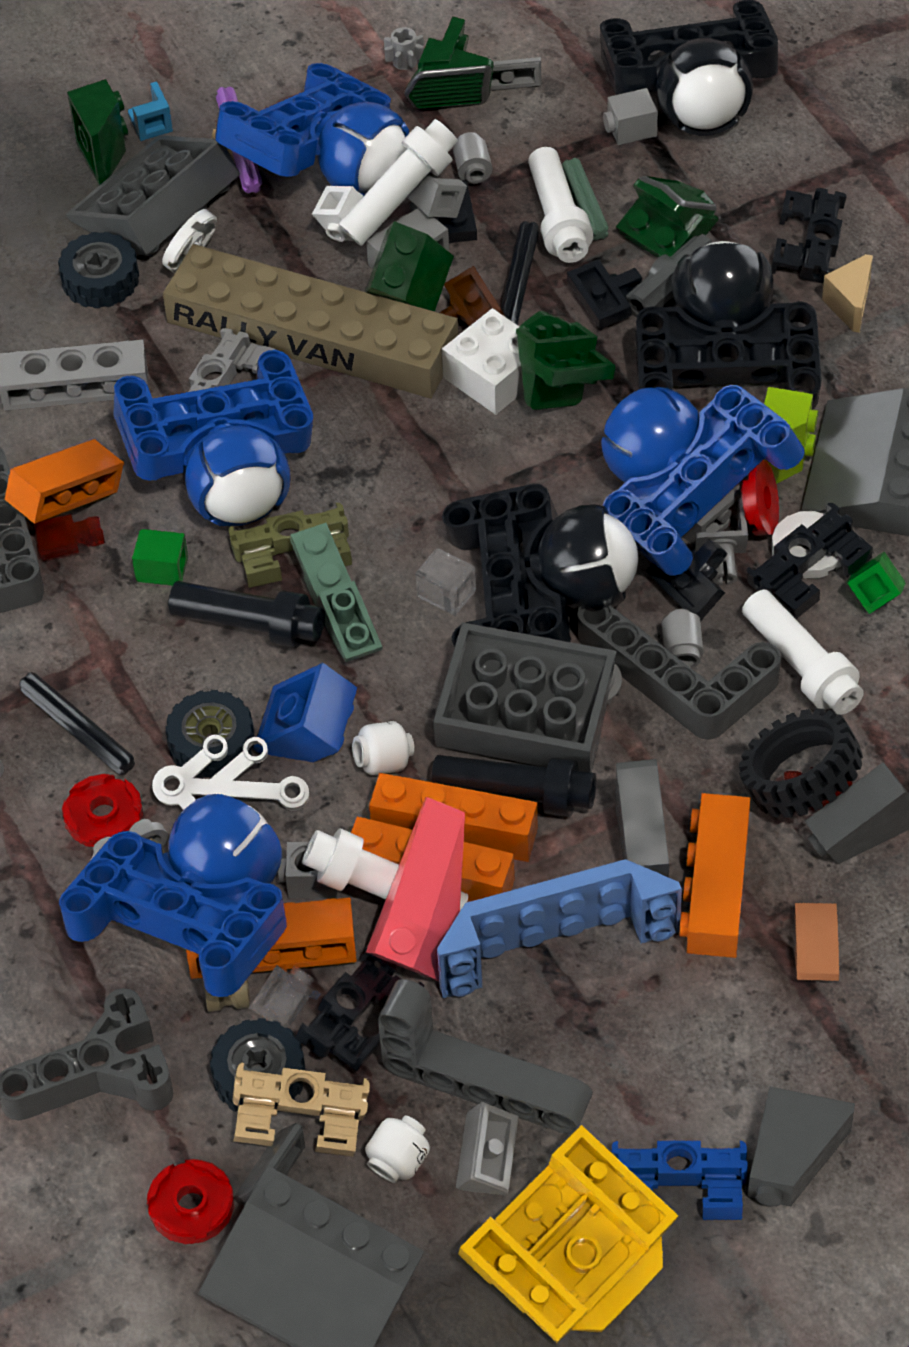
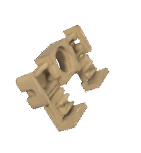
M240 1063L235 1074L233 1103L238 1106L233 1142L272 1146L275 1129H270L271 1116H277V1111L320 1116L319 1122H324L323 1136L318 1135L315 1152L353 1157L356 1151L358 1123L364 1119L367 1112V1096L370 1083L365 1078L362 1085L325 1081L326 1073L283 1068L281 1075L244 1070V1063ZM297 1081L306 1082L313 1089V1097L305 1103L296 1102L289 1094V1087ZM240 1098H244L243 1105H239ZM275 1102L278 1103L277 1109H274ZM355 1113H358V1120L354 1119ZM246 1129L268 1131V1134L249 1132ZM324 1139L346 1141V1144L324 1141Z

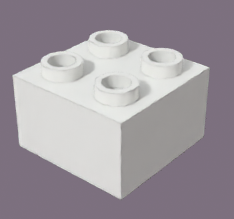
M492 308L442 348L443 378L497 415L524 393L518 340L517 334H515L516 328H519V326Z

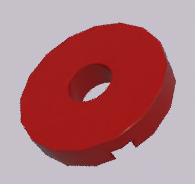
M762 460L749 473V479L743 480V485L741 486L745 518L749 525L756 526L752 531L756 536L773 535L779 522V497L775 476L769 463Z
M110 774L89 776L76 783L69 791L70 795L67 797L66 802L64 800L62 806L67 831L74 840L89 847H94L102 838L112 837L119 832L129 831L132 825L142 820L143 817L140 793L135 786L126 779L124 781L115 779V776ZM100 805L113 807L112 811L104 816H97L92 813Z
M198 1159L185 1160V1163L176 1166L172 1164L165 1167L152 1180L147 1194L149 1217L156 1230L168 1240L182 1244L202 1243L217 1236L230 1222L235 1208L233 1188L225 1172L213 1163ZM190 1193L198 1194L203 1198L202 1202L192 1209H186L179 1205L180 1199Z

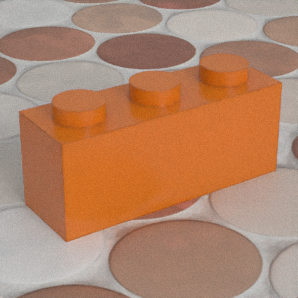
M92 439L10 469L4 500L35 524L117 493L124 462L98 441Z

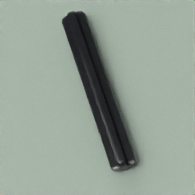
M523 221L519 226L500 307L505 317L518 325L539 234V226L535 222Z
M29 672L25 677L21 678L19 682L21 692L116 773L125 775L129 770L133 769L135 765L133 755L34 672Z

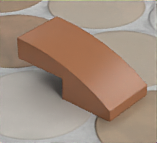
M795 903V961L797 980L839 981L837 904Z

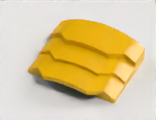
M581 1125L551 1155L549 1165L495 1220L490 1216L460 1247L458 1255L487 1283L493 1284L523 1314L526 1313L547 1335L558 1343L570 1331L603 1332L644 1290L663 1268L662 1236L679 1215Z

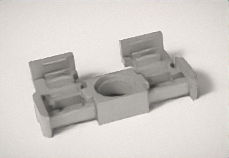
M221 329V342L212 355L204 354L189 377L191 388L188 392L230 385L237 374L236 367L238 370H242L243 367H245L246 371L252 369V372L257 374L259 356L263 352L275 350V348L251 343L248 333L240 331L235 335L232 329ZM212 372H220V373H222V374H221L218 378H216V379H213V380H206V379H204V377H205L207 374H209V373H212Z

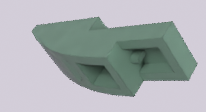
M327 523L290 534L291 544L304 572V582L315 606L324 609V625L345 662L382 650V644L355 581L351 582Z

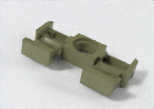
M336 503L335 509L322 513L304 515L303 510L266 518L267 524L254 528L234 531L233 526L228 529L235 560L243 563L249 588L282 581L278 560L273 561L272 556L294 550L290 536L280 534L285 529L292 528L299 532L327 523L344 565H352L351 551L347 542L349 537L348 520L341 503Z

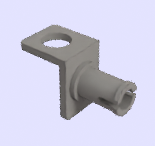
M738 498V531L699 532L695 536V551H698L710 539L718 543L728 553L719 567L715 569L718 573L713 581L719 585H723L722 576H724V570L726 572L727 585L737 581L738 576L734 553H746L748 529L742 498Z

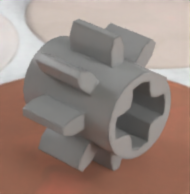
M407 27L395 29L391 33V38H384L385 61H392L393 65L401 70H408L416 66L424 50L423 35L416 36L415 31Z

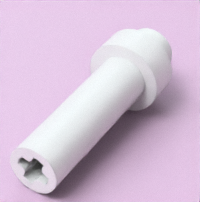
M436 119L425 130L416 126L402 141L403 146L407 150L339 222L340 228L357 244L362 246L429 172L439 176L453 161L448 152L458 142L455 135Z
M551 147L538 148L529 156L528 164L545 214L540 226L545 247L550 254L559 257L564 262H577L586 256L593 240V230L588 215L583 209L576 207L558 152Z
M768 590L757 591L747 599L742 609L743 615L770 644L778 648L782 657L802 677L801 691L817 708L824 710L832 709L836 714L843 715L852 711L860 703L863 697V689L858 685L859 671L842 653H828Z
M341 828L336 831L334 836L316 830L310 839L302 860L303 865L318 871L317 882L341 892L348 883L383 899L387 898L399 864L362 849L364 839ZM462 891L460 911L468 901V894Z

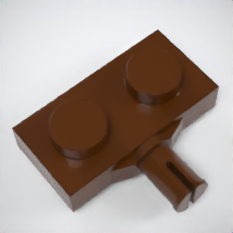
M474 266L445 282L444 286L450 295L451 305L439 313L460 318L468 326H471L492 308L505 316Z

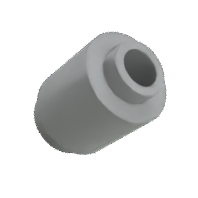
M468 132L460 135L457 138L458 142L453 147L458 175L462 181L467 180L468 184L481 183L488 179L493 171L487 144L476 133Z
M686 609L674 610L663 618L661 622L664 647L690 668H694L700 664V657L704 653L700 618Z

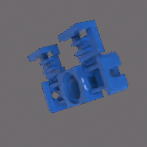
M740 1140L739 1148H701V1141H657V1148L622 1149L618 1148V1141L613 1142L612 1154L652 1191L653 1189H658V1186L702 1185V1188H707L708 1197H703L702 1220H742V1185L746 1184L748 1173L747 1145L744 1141ZM681 1156L687 1158L691 1165L685 1170H675L667 1162L673 1157Z

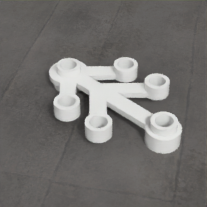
M211 735L205 739L203 749L182 767L175 765L163 767L156 773L152 783L153 792L161 803L169 806L179 805L183 810L196 800L192 795L223 794L233 798L278 800L281 806L289 811L300 810L309 801L308 785L303 779L296 776L287 777L280 783L234 781L254 763H261L266 759L268 755L267 744L259 737L249 738L244 743L243 751L211 779H198L195 777L212 761H220L228 753L226 740L220 735ZM213 742H220L223 745V749L218 754H212L208 751L209 745ZM259 744L263 747V752L259 756H251L248 753L250 746ZM171 778L179 780L180 785L175 791L167 790L165 788L167 780ZM295 785L300 788V794L296 798L286 796L285 791L289 786Z

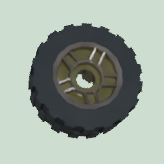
M212 689L203 692V690L198 691L194 695H187L182 698L183 701L179 704L176 703L172 708V713L168 714L167 726H165L170 756H173L174 763L180 767L203 749V743L208 734L220 735L226 740L228 746L227 755L220 761H212L196 776L202 779L203 777H210L211 779L243 751L244 743L249 738L255 737L253 720L248 706L245 707L244 702L239 697L235 698L232 696V693L226 691L225 693L218 692V690ZM213 742L209 745L208 751L212 754H218L222 751L223 745L220 742ZM253 744L252 746H250V748H249V750H248V753H249L251 756H252V748H254V745H255V744Z

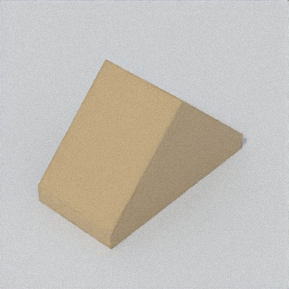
M865 254L824 275L822 300L853 332L860 333L871 279L873 255Z

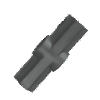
M704 234L694 236L671 257L666 254L658 257L653 263L648 277L626 295V299L631 305L632 315L637 317L639 312L646 307H663L674 297L672 282L678 261L685 254L691 256L697 248L712 243V240Z

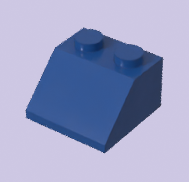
M324 663L274 685L257 737L266 742L268 755L315 762L337 753L344 743L343 734L348 718L354 710L353 701L357 687ZM255 744L253 750L261 754L263 747Z

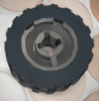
M91 232V234L81 235L78 239L70 241L68 246L61 251L58 265L62 287L66 296H69L74 303L77 302L83 307L100 308L107 306L108 308L118 302L125 301V298L131 296L134 293V288L138 286L139 269L135 249L132 248L128 240H124L118 234Z
M258 1018V1020L252 1021L248 1019L236 1026L235 1024L232 1025L224 1035L221 1034L219 1036L217 1045L213 1046L211 1052L210 1068L215 1091H218L220 1100L223 1103H227L229 1109L234 1112L238 1111V1106L233 1103L235 1074L240 1063H244V1070L278 1075H281L283 1068L306 1071L302 1046L295 1038L293 1031L288 1027H283L280 1022L275 1020L273 1022L267 1021L266 1018ZM257 1063H262L265 1065V1068H262L261 1066L256 1067L253 1065ZM297 1081L289 1087V1094L293 1100H295L298 1094H301L303 1081ZM240 1098L239 1105H243L244 1098ZM275 1102V1105H274V1109H277V1104H278V1103H276V1102Z

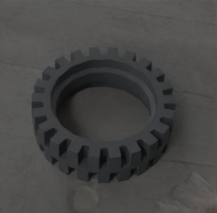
M816 708L813 714L810 709L801 710L799 717L795 713L786 715V722L781 723L778 719L771 723L773 729L769 731L764 728L758 734L761 739L751 740L748 744L750 750H744L741 756L743 761L739 762L740 778L757 807L765 814L769 812L773 817L778 818L782 814L784 818H792L795 811L799 816L808 814L809 807H813L817 811L823 808L822 802L824 800H827L829 803L837 799L835 794L837 791L844 793L849 788L847 781H855L858 776L856 770H861L863 754L854 733L840 714L837 715L832 710L825 712L824 709ZM813 746H832L824 759L808 772L788 780L770 781L771 775L779 765L793 754Z

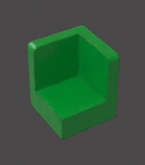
M141 529L132 556L136 581L173 586L176 581H182L188 561L185 533Z
M882 552L851 574L847 584L868 614L899 596L906 582L887 554Z

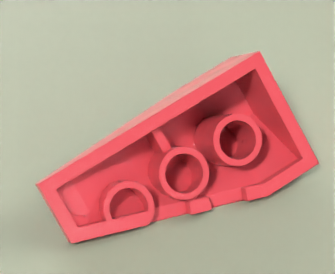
M425 797L366 953L439 982L437 948L460 913L465 812Z

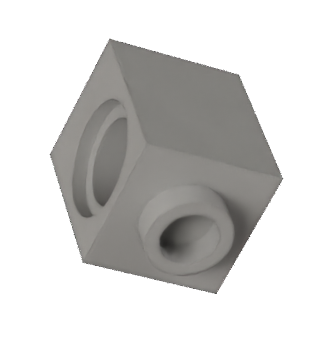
M287 842L286 858H282L278 873L279 882H286L288 898H337L338 890L317 882V870L302 871L310 868L302 864L309 842Z

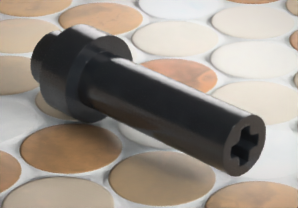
M176 581L171 588L168 601L171 615L267 632L273 644L294 648L299 647L303 640L317 642L322 635L325 623V611L322 607L310 605L309 597L306 594L285 590L280 591L276 598H269Z
M437 755L433 763L431 782L543 803L545 814L570 817L575 807L592 809L596 795L597 779L596 773L579 771L576 760L551 758L548 767Z

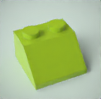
M768 387L764 405L787 421L803 445L805 452L800 463L787 470L778 469L768 462L777 484L801 472L805 457L813 456L816 435L810 434V432H815L818 410H812L813 394Z

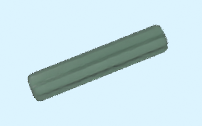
M577 158L566 159L562 164L577 207L583 209L588 215L593 230V240L605 239L609 234L607 231L609 227L582 164Z

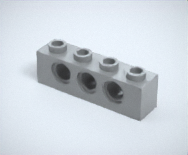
M143 340L0 353V395L4 411L114 400V385L117 380L125 376L140 377L149 388L148 366Z

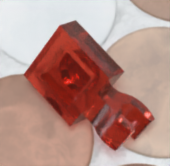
M72 514L35 523L38 547L42 560L79 552L78 543H83L87 546H99L105 543L103 529H101L98 516L74 522Z

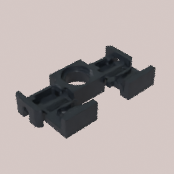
M817 188L812 199L810 194L786 190L779 224L785 225L788 217L793 219L794 216H800L801 221L809 220L804 247V243L793 245L788 244L785 239L777 238L771 264L772 274L776 273L778 266L795 270L801 268L800 278L824 283V275L834 271V269L829 268L830 257L835 258L843 220L837 219L839 208H844L847 198L845 193L835 191V194H829L828 189ZM790 200L793 201L792 210H789ZM824 231L831 235L832 238L822 240L815 236L814 233ZM781 247H784L783 257H780ZM818 269L820 273L814 274L813 270Z
M828 503L825 515L808 528L803 524L797 527L774 546V555L755 571L748 567L747 582L757 591L768 590L773 595L774 590V596L791 610V615L797 619L820 600V589L813 583L808 586L803 582L802 574L826 555V549L830 556L835 554L836 558L842 559L840 564L844 567L843 574L848 578L872 558L873 547L853 531V520L849 515L844 514L840 516V508L834 503ZM802 544L809 547L811 552L804 557H797L792 555L789 550L795 545Z
M367 947L360 958L363 963L352 976L345 972L322 999L318 1007L320 1014L309 1027L302 1023L296 1034V1039L304 1046L308 1043L315 1046L313 1052L319 1057H327L333 1047L332 1054L356 1071L362 1067L378 1047L380 1034L377 1033L376 1036L369 1037L367 1040V1036L363 1038L358 1034L359 1030L354 1024L370 1006L374 997L376 998L374 1002L378 1005L380 1002L385 1004L395 982L401 979L397 975L392 977L396 970V964L366 953ZM375 962H379L381 967L377 968L374 965ZM340 994L351 996L356 1001L357 1007L354 1009L342 1007L338 1003L336 996Z

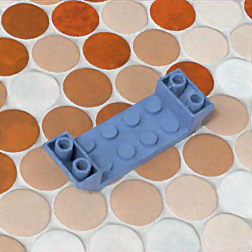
M624 859L467 902L437 948L442 999L450 996H466L474 990L482 988L481 958L483 957L494 958L505 951L522 946L534 947L541 944L544 940L562 935L573 936L579 934L584 929L602 924L613 925L627 917L631 918L640 943L652 940L664 941L674 934L680 933L681 885L676 880Z

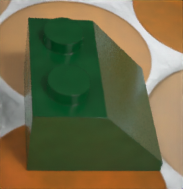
M106 79L67 92L76 143L99 186L112 175L125 154L124 136L128 135L125 120L120 116V112L124 111L123 100L118 90L112 91Z
M394 221L386 231L365 292L435 312L454 255L428 234Z

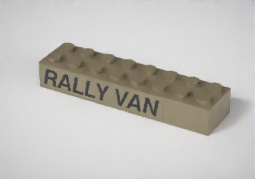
M196 244L191 246L163 292L167 323L221 338L220 330L223 328L232 329L235 335L240 331L248 333L251 343L275 348V350L287 354L289 358L432 399L443 378L442 348L458 336V318Z

